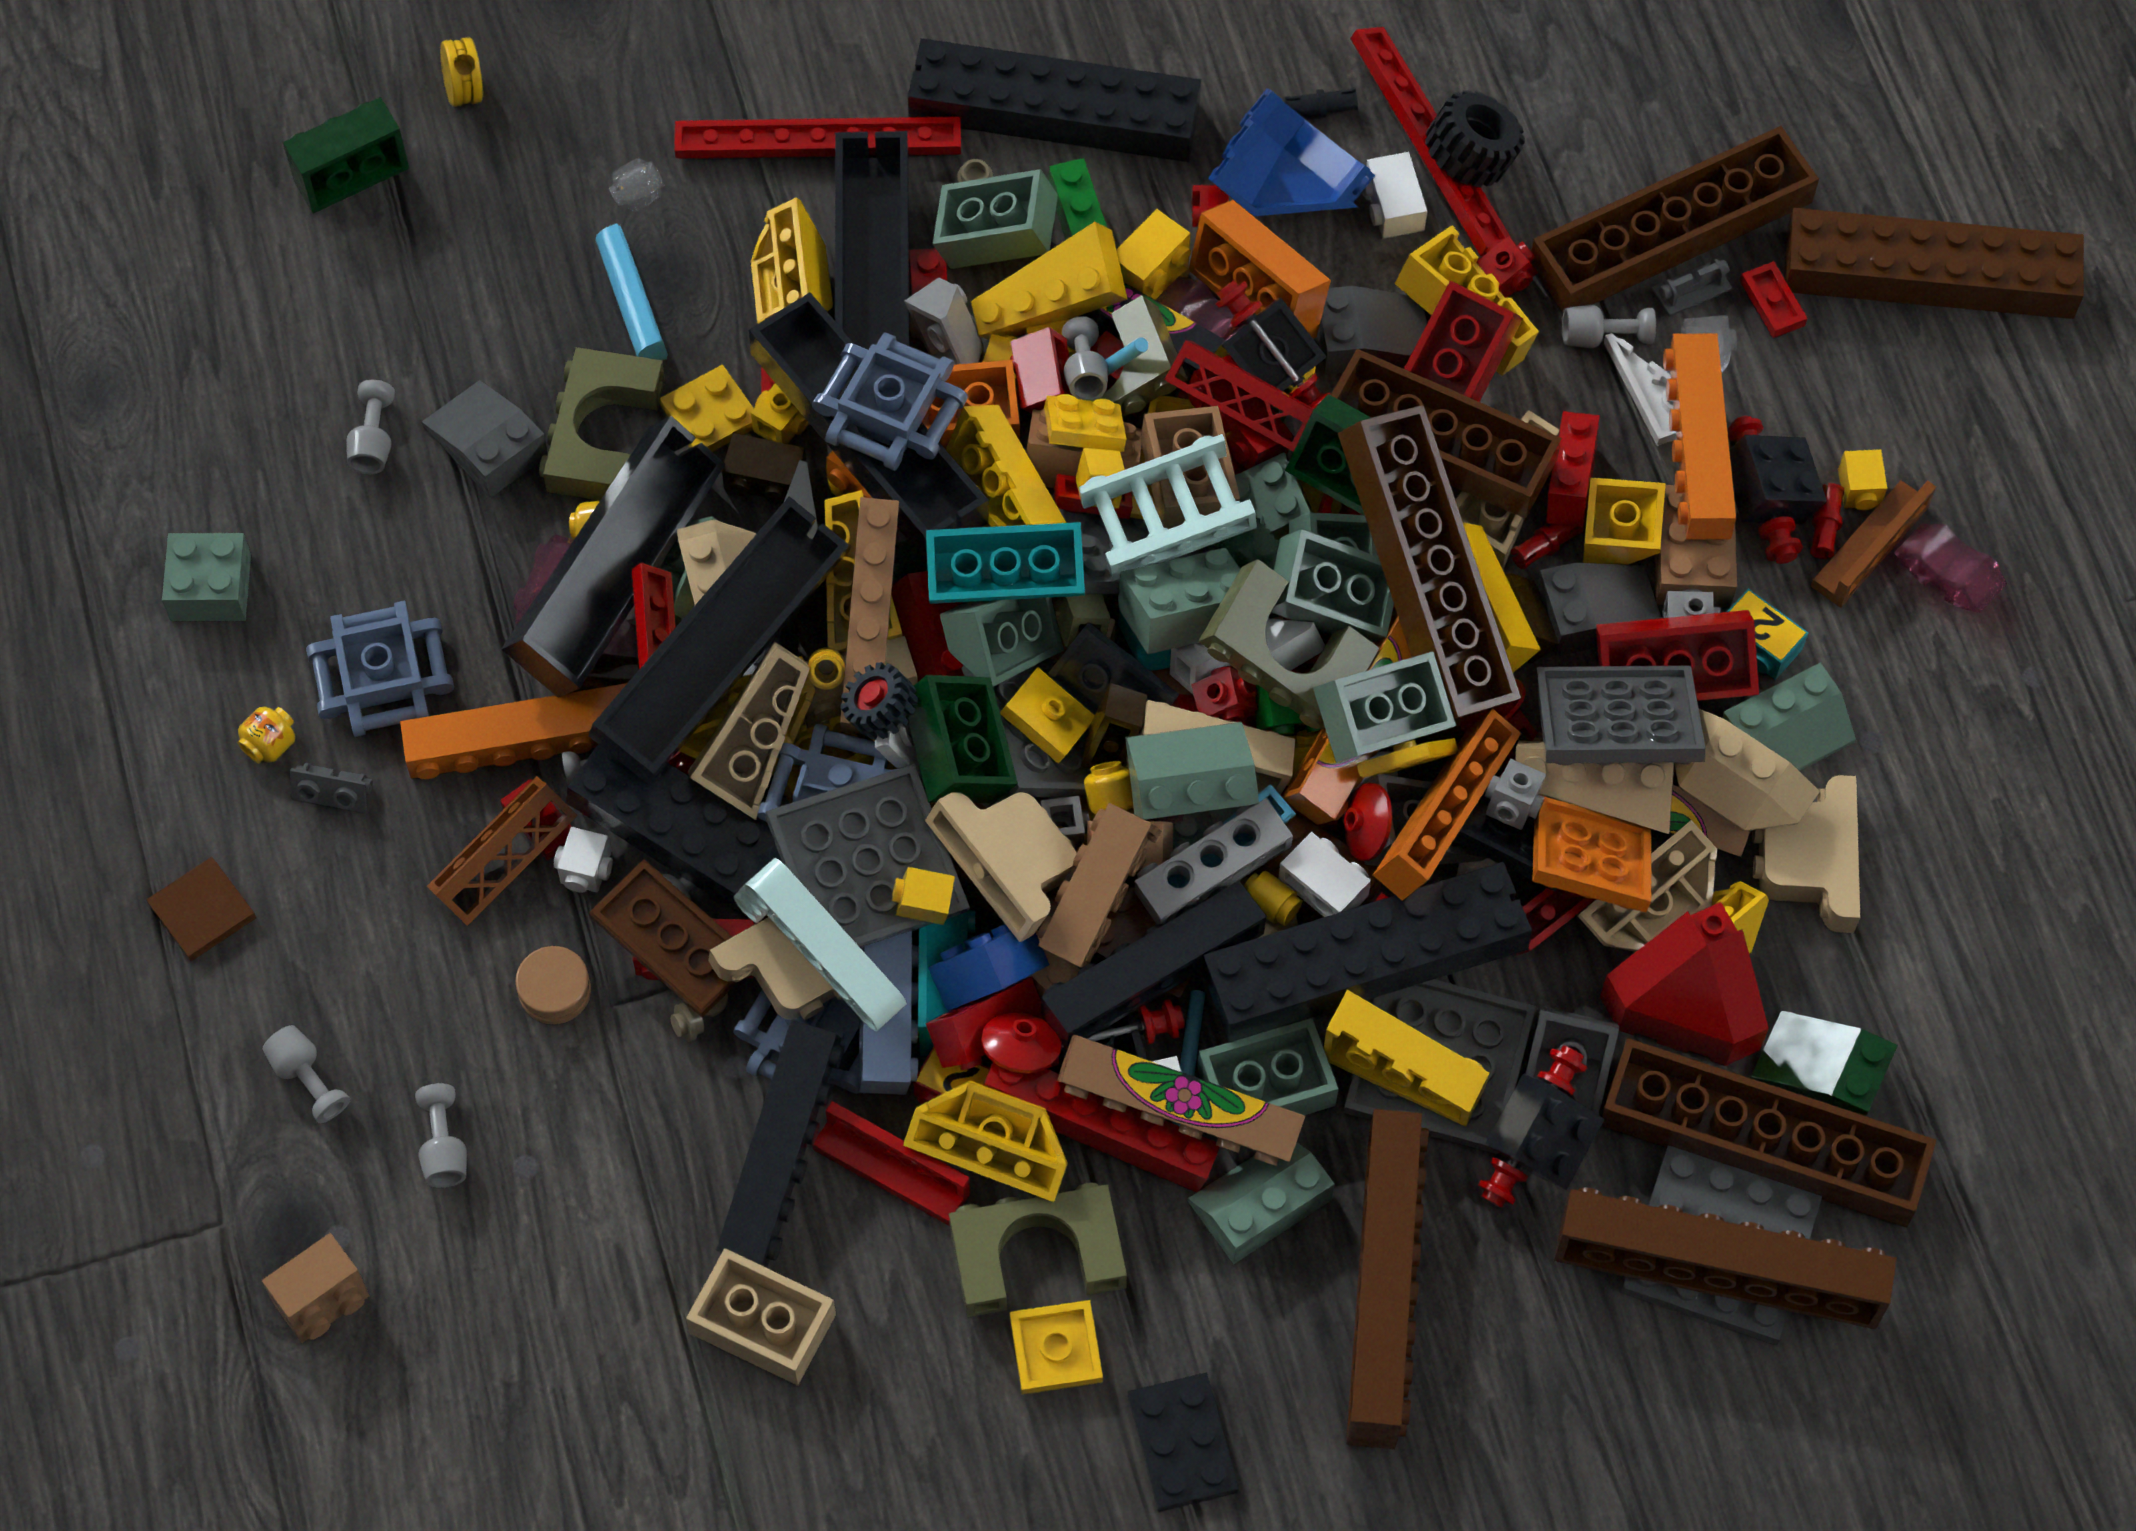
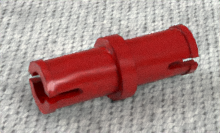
M1828 483V489L1826 484L1822 485L1827 502L1813 514L1812 524L1815 530L1810 553L1819 559H1827V552L1829 558L1834 556L1837 530H1840L1842 527L1843 518L1840 515L1845 489L1836 483Z
M1552 524L1549 527L1542 526L1535 531L1533 537L1511 549V555L1518 553L1512 559L1519 568L1526 569L1544 555H1553L1559 551L1560 545L1581 534L1583 527L1575 528V526Z

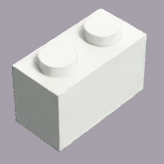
M1409 152L1368 159L1366 166L1376 176L1363 190L1364 196H1370L1372 202L1370 205L1371 221L1373 226L1379 225L1382 238L1424 231L1427 209Z
M1310 832L1280 863L1278 879L1295 890L1300 898L1323 917L1356 908L1369 896L1371 880L1364 868L1355 862L1350 864L1339 855L1337 847L1326 838L1320 839L1313 832Z

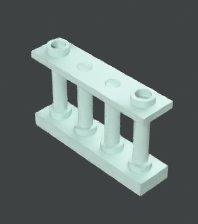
M1223 434L1215 437H1201L1194 441L1191 446L1107 477L1102 475L1093 477L1079 487L1083 508L1097 505L1112 542L1113 548L1111 551L1106 552L1105 555L1113 581L1120 579L1121 571L1169 561L1257 528L1256 512L1251 500L1249 499L1244 502L1235 500L1218 460L1227 456ZM1201 465L1205 466L1221 504L1219 511L1206 516L1199 514L1182 473ZM1166 478L1169 479L1185 518L1182 525L1171 529L1163 527L1147 488V485ZM1131 491L1149 531L1147 538L1133 543L1127 541L1111 501L1112 498Z

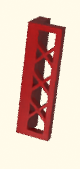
M1185 340L1164 379L1206 404L1218 406L1219 411L1293 452L1314 410L1309 405L1191 340ZM1186 358L1199 365L1203 378L1202 381L1188 384L1176 377ZM1206 369L1218 376L1208 378ZM1221 379L1231 382L1236 398L1225 402L1216 400L1210 383ZM1205 385L1207 394L1195 387ZM1239 387L1251 394L1241 397ZM1254 397L1260 398L1265 402L1269 417L1255 421L1247 417L1243 401ZM1237 403L1240 412L1227 405ZM1272 406L1280 409L1283 412L1274 415ZM1290 415L1303 422L1293 442L1279 434L1275 419ZM1270 421L1273 431L1260 423Z
M640 563L632 569L639 669L676 628L672 574L644 563Z
M831 1101L826 1109L827 1122L817 1136L813 1150L950 1226L949 1213L956 1212V1209L963 1206L970 1195V1177L932 1156L903 1146L904 1140Z

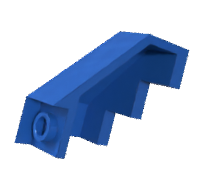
M1267 88L1240 123L1241 130L1231 138L1221 156L1224 158V161L1212 171L1208 179L1253 216L1358 207L1354 204L1355 200L1376 175L1366 165L1357 161Z

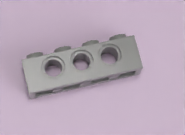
M1267 798L1260 801L1259 804L1242 806L1235 813L1237 817L1225 824L1219 821L1211 825L1203 832L1202 835L1204 837L1192 845L1189 842L1181 844L1170 853V859L1159 866L1157 863H1152L1137 874L1138 879L1134 882V892L1156 924L1165 925L1175 919L1176 915L1183 908L1189 905H1199L1206 901L1209 895L1217 888L1231 886L1291 848L1293 835ZM1246 833L1252 836L1255 842L1250 846L1243 847L1235 843L1234 837L1238 834ZM1207 854H1215L1222 862L1216 867H1207L1201 862V858ZM1173 875H1183L1188 879L1189 883L1183 888H1174L1168 883V879Z

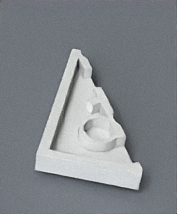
M1613 333L1605 335L1604 344L1656 445L1659 446L1677 440L1676 432H1670L1669 412L1670 409H1674L1673 401H1667L1666 383L1667 379H1671V375L1653 361L1648 364L1633 353V346L1625 340L1615 337Z

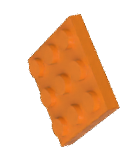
M1545 797L1536 819L1534 818L1532 882L1543 884L1549 888L1576 893L1586 898H1594L1612 903L1625 909L1646 913L1651 903V829L1584 807Z

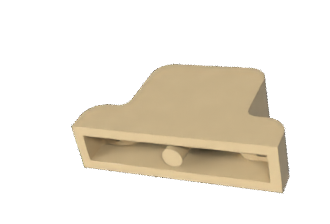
M1838 775L1828 781L1825 789H1818L1820 792L1817 795V802H1812L1798 824L1752 830V842L1759 843V855H1755L1753 859V878L1759 879L1760 891L1767 894L1768 899L1774 901L1819 904L1820 917H1822L1827 928L1834 932L1854 933L1860 920L1856 776Z
M954 792L940 798L927 816L926 823L1017 940L1022 942L1033 936L1050 912V902L1045 894L1060 886L1073 868V861L1077 853L1071 841L1062 834L1050 819L1047 811L1039 805L1034 797L1027 793H1015L984 810L977 808L967 796L961 793Z
M769 917L710 949L708 961L719 978L725 981L739 982L750 975L754 976L772 1006L782 1018L791 1020L802 1016L805 1020L819 1013L824 1008L823 1003L835 996L837 1000H842V997Z

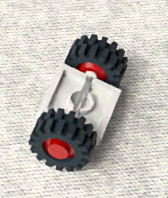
M882 662L876 663L875 669L868 665L864 667L865 674L862 675L858 671L854 675L857 679L856 682L852 683L849 681L845 686L849 693H842L841 699L845 702L840 704L841 710L844 712L843 715L864 736L875 739V748L897 769L915 764L925 790L908 723L909 720L907 719V714L913 715L916 710L911 705L916 704L918 697L914 694L917 692L916 688L897 668L889 663L886 666Z

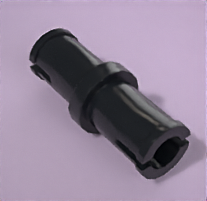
M1356 88L1324 92V89H1317L1314 94L1285 96V103L1302 117L1319 115V118H1325L1328 113L1358 111Z

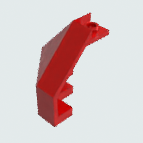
M1721 902L1692 915L1688 911L1608 973L1600 995V999L1613 1022L1619 1024V1031L1631 1035L1638 1033L1656 1039L1658 1044L1685 1053L1689 1050L1710 1057V1061L1724 1066L1760 1051L1769 1029L1743 929L1739 931L1736 929Z

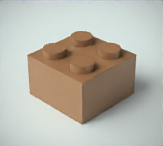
M331 1233L261 1280L274 1306L301 1343L309 1338L312 1340L322 1336L330 1328V1323L343 1314L347 1316L356 1312L364 1304V1299L369 1297L358 1269Z

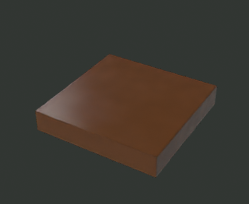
M213 857L205 860L146 899L150 908L191 962L256 919L253 910Z

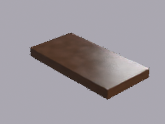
M645 859L589 912L590 918L702 1018L738 983L719 978L708 961L710 949L727 941L732 936Z

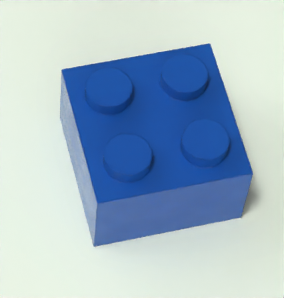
M1003 924L991 930L993 937H991L990 933L983 932L963 941L966 949H963L962 944H959L941 952L942 960L929 966L928 969L947 1011L1000 991L1049 966L1050 964L1043 948L1038 946L1040 942L1036 933L1026 940L1019 942L1007 925Z

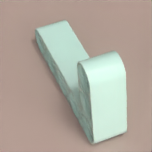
M776 858L771 860L735 894L734 900L748 918L758 923L767 915L872 1030L878 1031L907 1004L899 990L780 860Z

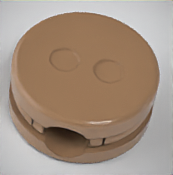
M547 946L537 949L522 961L517 970L515 982L520 1003L525 1012L539 1022L545 1024L568 1022L577 1017L589 1002L591 983L584 961L570 949L560 946Z

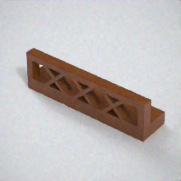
M1900 480L1816 575L1811 587L1841 608L1929 508L1937 486L1927 480L1917 492Z
M536 776L427 887L468 926L578 815L544 781ZM550 801L564 813L553 825H539L540 811ZM532 820V825L526 826ZM519 832H532V846L524 853H512V839ZM539 832H545V833L539 838ZM505 847V853H499ZM518 859V860L511 866L512 860ZM491 860H505L504 874L498 880L484 881V867ZM477 875V881H471ZM484 887H490V888L484 893ZM463 888H477V901L466 912L452 901Z

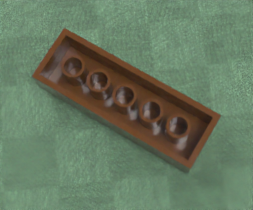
M1356 349L1331 396L1371 418L1424 405L1450 486L1525 519L1558 459L1561 437L1359 349Z

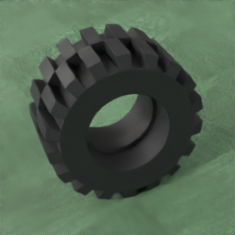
M1463 90L1462 93L1456 92L1447 99L1427 129L1425 142L1426 146L1430 148L1428 152L1431 158L1437 161L1436 165L1440 169H1444L1447 175L1459 179L1461 183L1466 185L1471 183L1474 187H1481L1482 185L1488 187L1502 179L1523 149L1525 137L1522 134L1524 130L1522 125L1517 123L1518 118L1508 110L1509 108L1506 105L1499 103L1492 96H1485L1482 92L1478 91L1472 93L1470 90Z

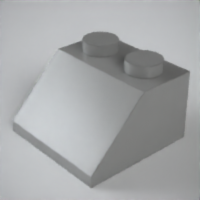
M937 278L904 301L929 355L939 359L944 356L953 360L954 365L979 362L984 345L978 335L975 318L969 314L965 305L967 302L966 294L959 285Z

